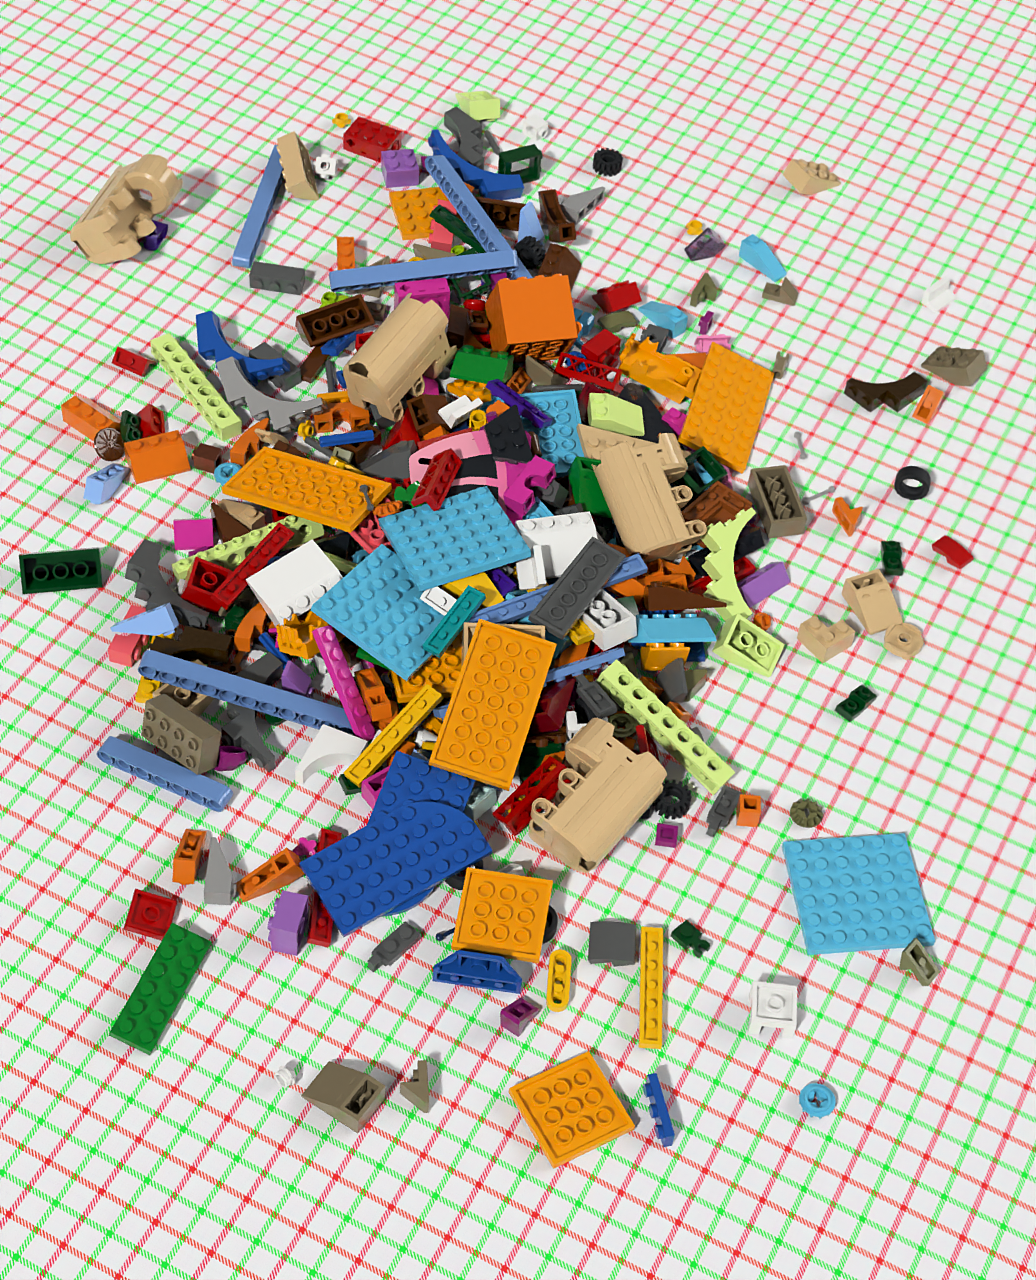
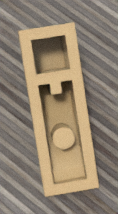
M225 499L217 503L220 508L249 531L265 527V514L253 506Z

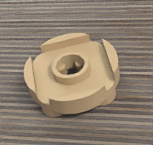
M902 623V625L897 626L892 624L886 630L884 648L905 660L911 659L912 656L917 655L921 651L924 643L920 630L909 623Z

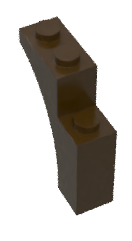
M915 371L903 379L889 383H869L850 378L847 380L844 394L870 413L883 403L898 413L924 394L928 381Z
M185 626L183 633L179 634L177 640L156 636L153 643L149 644L148 650H154L186 661H196L198 659L227 664L233 650L232 636ZM144 677V679H146V680H150V681L153 680V679Z

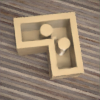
M814 615L800 624L797 639L821 663H824L851 647L855 631L843 619L827 627Z

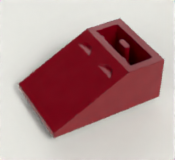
M574 678L547 683V686L542 688L527 735L561 729L575 683Z

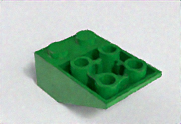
M576 456L567 471L575 504L581 503L583 511H590L591 515L612 518L592 464L594 466L601 464V460Z

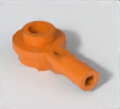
M759 612L755 614L753 624L766 631L771 625V620L768 614Z

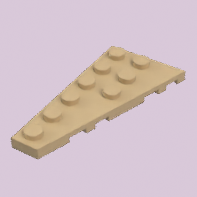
M579 423L576 427L585 458L601 460L600 453L626 441L634 449L657 444ZM682 450L685 458L691 455L690 452ZM694 463L688 467L687 471L693 470Z

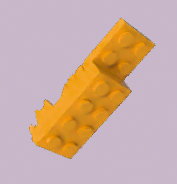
M632 333L619 356L621 363L618 369L623 371L622 374L678 404L682 402L685 396L692 399L701 369L690 365V363L683 361L679 357L677 358L675 355H663L657 352L659 342L652 343L649 340L650 337H647L640 343L635 340L636 334Z
M310 609L305 621L302 623L299 622L297 615L293 613L291 620L283 619L284 626H280V624L276 626L280 652L291 656L303 657V659H311L320 652L312 631L330 624ZM332 627L338 642L342 641L346 636Z

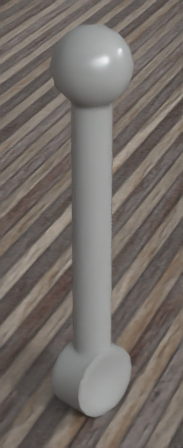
M797 431L794 433V438L798 441L801 452L800 458L804 460L807 458V454L803 450L800 439L801 433Z
M830 486L827 490L814 496L804 497L802 503L808 505L813 499L829 492L834 493L835 487Z

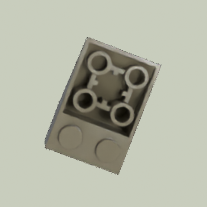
M940 346L921 364V367L954 385L971 386L987 369L983 350Z
M329 1061L301 1097L358 1134L385 1100L386 1086L366 1073Z

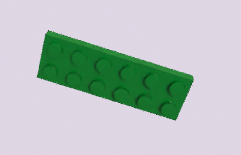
M172 923L113 1025L109 1036L145 1054L151 1055L212 942Z

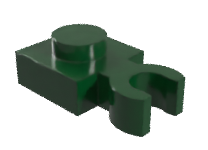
M685 920L671 932V937L685 950L691 947L694 955L698 958H701L703 953L699 948H704L707 952L710 949V944L706 940H700L702 933L688 920Z

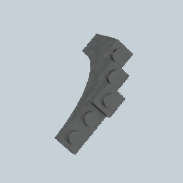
M457 106L444 113V126L457 139L460 147L457 155L471 165L484 170L485 157L482 156L483 141L481 140L482 125Z
M144 539L128 561L125 579L137 583L135 598L147 602L146 611L170 602L179 624L205 630L209 612L195 607L172 591L164 581L158 566L163 545Z
M268 652L236 674V676L272 686L282 676L283 663L271 652ZM227 702V715L231 721L221 727V740L225 746H236L245 749L260 768L271 772L275 769V756L265 746L258 733L255 722L257 711Z

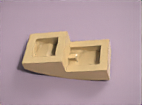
M256 428L254 431L262 442L274 446L280 440L290 445L288 440L280 434Z

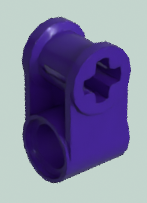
M152 219L156 229L151 234L145 236L143 246L146 250L155 251L158 249L162 240L167 235L168 224Z

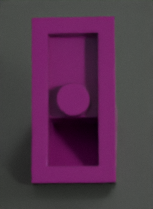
M519 998L501 1010V1026L519 1037L526 1023L536 1017L539 1009L523 998Z

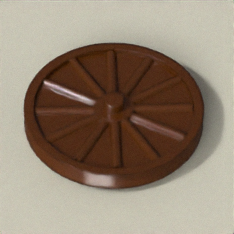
M104 428L96 434L94 448L100 458L105 461H115L124 454L125 441L122 440L119 431L114 428Z

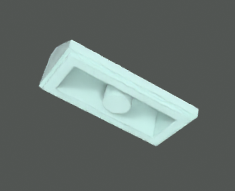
M477 785L472 789L464 814L473 821L477 820L496 804V789Z

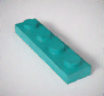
M468 585L423 643V649L441 658L463 629L464 622L470 620L486 599L485 594Z

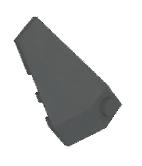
M414 440L400 441L354 467L366 473L365 476L378 477L383 480L385 477L395 479V483L403 482V479L410 477L409 458L418 449Z

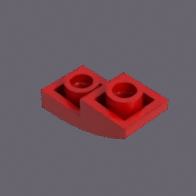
M946 535L932 544L933 551L945 556L947 563L958 569H962L974 560L973 556L963 546Z

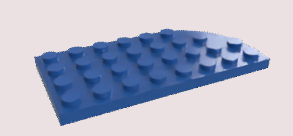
M396 751L367 825L401 806L415 802L442 803L464 813L476 780L428 765V761ZM435 886L383 916L401 914L416 907L431 894Z
M415 802L401 806L301 861L299 866L344 938L489 856L493 850L474 821L463 812L442 803Z

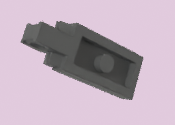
M583 674L575 677L578 695L597 718L602 719L617 712L615 703L596 681L589 682Z
M723 785L707 816L706 822L709 823L707 835L714 838L718 828L723 830L727 826L737 807L739 796L743 793Z
M405 921L371 952L373 956L367 961V967L372 972H375L382 965L385 967L387 965L391 966L421 939V934Z

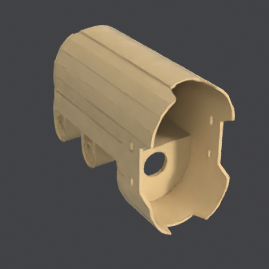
M146 154L134 163L124 167L119 165L70 232L71 241L78 246L88 261L96 264H109L133 257L140 252L142 247L137 240L151 234L156 229V225L152 221L153 217L168 209L183 185L182 178L178 180L173 171L167 167L168 159L160 155ZM140 189L148 190L152 194V200L144 199L140 195Z
M408 293L343 368V376L350 402L365 410L370 409L371 404L376 405L382 417L394 422H399L403 416L404 410L400 401L406 393L416 397L422 395L425 390L422 375L435 379L457 352L456 346H449L445 333L448 318L443 310L433 300L423 304L418 300L410 298L412 293Z
M659 434V443L636 449L627 441L619 443L600 453L601 464L598 466L592 464L620 538L631 556L639 553L646 565L659 558L664 561L680 559L692 548V544L699 541L706 533L707 527L703 521L693 520L685 522L680 511L692 498L691 489L685 485L673 488L670 486L671 483L682 478L688 469L675 434Z
M592 718L565 745V756L573 769L566 768L560 772L558 779L559 790L556 793L555 805L545 798L534 800L531 809L532 819L528 830L531 840L540 847L553 854L572 869L584 873H589L598 866L663 792L664 786L662 783L667 776L664 767L650 752L647 751L639 755L635 754L613 737L615 726L600 718ZM568 779L571 780L572 783L567 784L563 780ZM543 809L545 813H538L536 810ZM539 826L543 830L536 831L534 827Z

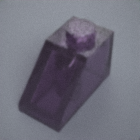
M707 227L684 251L691 261L714 257L726 245L715 231Z

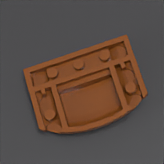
M716 481L681 513L685 522L701 520L707 527L711 523L716 525L718 522L724 524L729 519L734 521L737 513L743 509L747 511L752 507V502L721 482ZM701 539L695 542L702 548H707Z

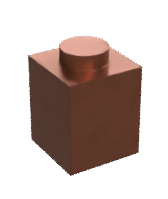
M200 443L199 447L192 454L194 468L214 474L215 469L222 463V449Z

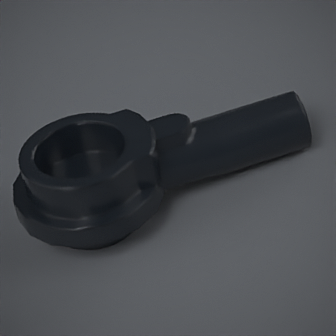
M391 672L381 674L380 679L384 689L391 692L394 691Z

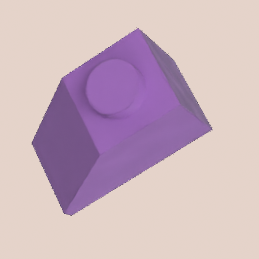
M288 660L281 676L282 690L312 699L314 694L312 679L296 664Z

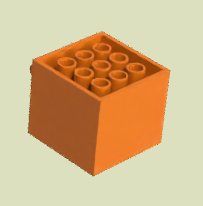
M554 274L551 277L538 275L529 279L527 277H519L517 280H510L509 278L500 279L485 303L492 351H505L509 355H514L513 363L526 362L527 355L541 361L559 359L561 352L567 353L582 329L581 323L575 321L568 275Z

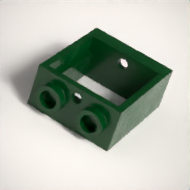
M535 144L500 152L498 174H519L523 184L539 180L541 159L543 158L541 150ZM530 159L529 168L511 172L512 163Z
M473 247V248H471V249H469V250H467V251H464V252H462V253H460V254H458V255H456V256L470 255V254H477V253H476V251H475V249H474V247ZM487 274L480 275L484 285L462 294L455 278L448 279L460 303L466 299H474V296L479 294L485 295L490 291L492 283Z
M703 446L686 457L685 460L688 467L698 461L713 480L700 488L686 472L682 478L673 483L676 487L685 485L691 489L693 495L689 501L692 503L716 481L722 482L728 473Z

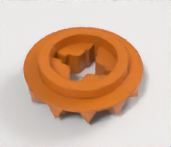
M399 500L382 503L374 507L373 515L381 517L397 513L403 507V503Z

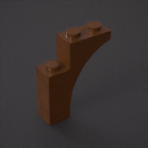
M556 189L538 191L542 225L548 226L549 242L576 240L575 223L568 221L563 214Z
M451 304L447 313L448 324L445 328L449 346H456L458 349L464 345H471L476 349L485 348L469 330L467 321L468 309Z

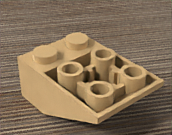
M792 159L782 174L801 194L813 195L841 185L837 175L830 172L827 165L824 163L818 164L813 161L807 162L803 159Z
M879 569L845 579L841 594L869 635L885 631L892 624H896L895 626L902 625L903 620L889 583Z

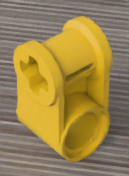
M474 410L470 413L469 428H472V432L479 431L480 427L486 424V413L484 411Z

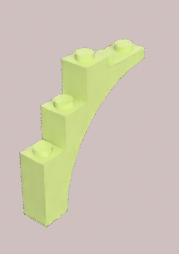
M752 507L747 511L743 509L737 513L734 521L729 519L724 524L718 522L716 525H713L711 523L707 526L706 533L700 538L711 551L705 557L706 562L702 565V568L713 580L706 586L707 590L703 595L727 603V607L714 608L725 622L737 613L746 619L752 614L738 589L733 562L735 545L739 534L745 524L756 514Z

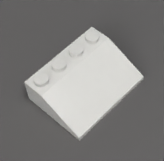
M590 511L518 520L515 523L516 530L529 549L533 546L541 545L546 579L560 577L591 537L597 538L596 527Z
M312 539L246 579V582L276 627L278 624L284 626L283 619L291 620L293 613L299 618L309 612L312 605L343 577L336 566Z

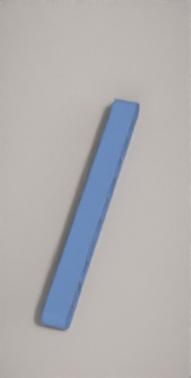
M274 145L234 250L233 266L251 268L284 179L282 174L284 169L279 161L281 156L276 148L278 145Z
M444 155L427 156L425 159L427 171L486 252L513 250ZM519 258V269L506 272L507 278L511 276L514 280H517L519 277L533 278Z
M504 250L336 270L329 273L332 292H343L393 286L399 282L436 278L452 279L518 270L519 263L516 250Z
M146 650L140 661L138 672L144 677L318 730L325 724L354 736L344 708L154 650Z

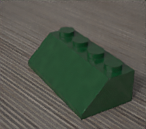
M99 547L19 554L22 594L103 587Z

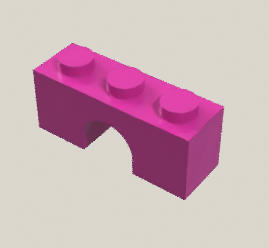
M535 455L526 464L522 473L516 476L510 488L505 490L503 495L505 507L525 516L535 504L534 492L529 488L540 486L547 489L556 477L555 464Z

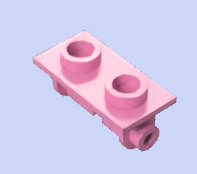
M725 334L716 336L700 335L694 342V345H696L695 350L699 353H707L711 343L715 342L731 351V344H728L731 336H726Z

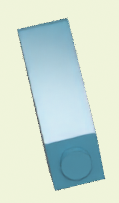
M754 234L741 241L739 257L774 282L787 275L785 269L764 241Z
M650 301L638 309L658 327L668 329V335L672 339L686 331L688 316L675 306Z

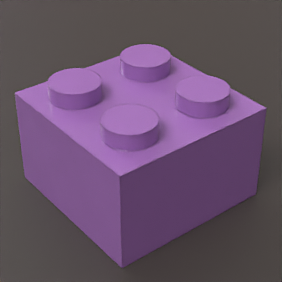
M413 149L381 151V170L386 188L419 185V167Z
M282 890L280 898H276L274 903V917L270 916L267 927L270 930L268 941L271 942V951L297 956L309 919L308 895Z

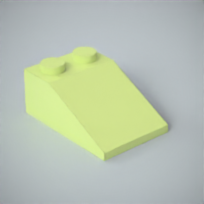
M487 91L455 93L462 111L477 122L483 119L495 121V118H500V98Z
M589 393L587 407L589 426L626 436H644L642 407L608 393Z
M737 613L726 620L712 652L727 662L763 676L771 677L785 644Z

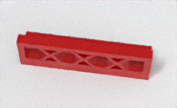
M561 352L554 371L555 373L583 383L589 382L596 387L606 390L610 389V391L619 394L624 387L618 385L622 370ZM565 357L569 358L572 364L567 368L562 367ZM584 363L586 369L580 373L577 366ZM599 367L601 374L594 377L592 370ZM612 371L616 372L613 382L608 381L606 375Z
M452 448L433 456L411 501L414 507L426 502L433 511L441 508L462 464V461Z
M549 756L492 813L494 818L502 822L508 831L516 836L531 821V809L534 800L545 798L551 801L556 796L559 790V774L567 767ZM552 764L556 766L552 771L546 772ZM566 779L563 781L568 784L571 780ZM540 780L537 786L531 787L535 781ZM526 794V797L523 800L517 801V799L521 795ZM511 809V812L506 817L502 816L506 810Z

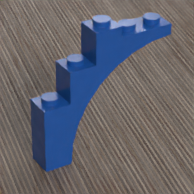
M438 129L432 130L428 138V144L432 148L433 156L444 155L463 182L475 187L474 190L479 189L480 196L496 200L521 198L525 187L519 174H497L471 165L450 149Z
M213 311L196 315L198 353L205 360L215 359L216 362L233 356L238 360L244 375L254 387L258 386V379L264 380L270 376L283 375L285 372L291 371L290 364L283 357L270 360L254 359L234 351L222 332L220 318Z

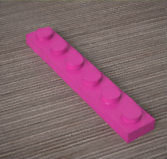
M328 625L313 630V636L354 735L368 742L372 741L376 731L332 626Z

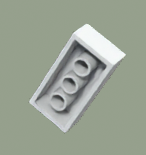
M604 589L600 591L580 617L595 633L592 641L603 651L637 636L636 617Z

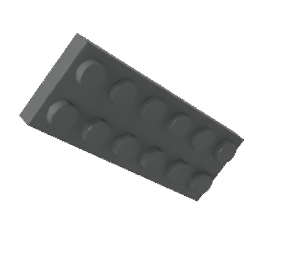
M592 536L532 611L528 620L536 625L545 626L546 631L563 640L625 561L626 555Z

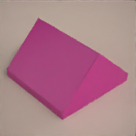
M213 518L173 520L175 550H196L205 546L208 549L214 547Z

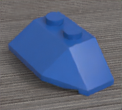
M457 950L433 967L432 981L516 994L521 992L522 978L503 956Z

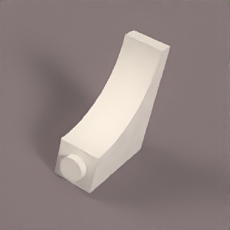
M323 724L295 769V782L304 784L312 774L326 767L336 765L350 766L368 747V741Z

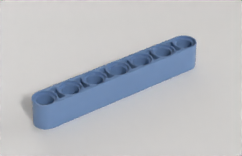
M109 736L97 751V757L102 762L216 812H222L233 796V791L228 786L201 774L197 775L185 767L113 736Z

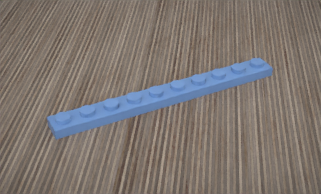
M639 553L625 558V561L603 588L647 573L648 567ZM554 584L476 611L468 623H477L479 619L495 624H506L526 617L532 613Z
M613 648L548 670L543 687L547 686V682L552 680L554 682L563 681L565 676L570 674L572 676L583 674L584 669L590 668V670L601 668L602 663L608 662V664H612L616 659L620 661L619 658L625 656L624 649ZM449 704L433 709L434 716L444 720Z

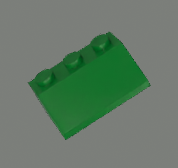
M464 345L456 353L450 377L487 384L488 381L499 379L505 384L512 377L514 355H509L505 351L493 352L488 348L476 349L474 346Z

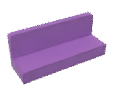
M770 562L738 582L737 586L745 603L750 608L789 584L790 579L783 562Z

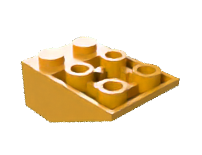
M678 642L666 643V646H664V643H646V646H641V670L661 671L677 658H683L685 666L690 647H684V643Z

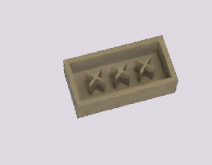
M780 465L751 469L748 487L767 537L775 538L804 534L807 517L787 466Z
M165 693L146 701L141 736L197 775L216 767L222 732Z

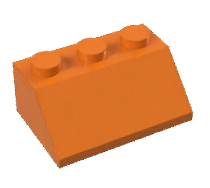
M74 395L61 405L63 421L92 441H94L96 434L104 428H114L121 433V420L90 399Z
M178 430L124 443L125 459L136 484L191 471L184 442Z

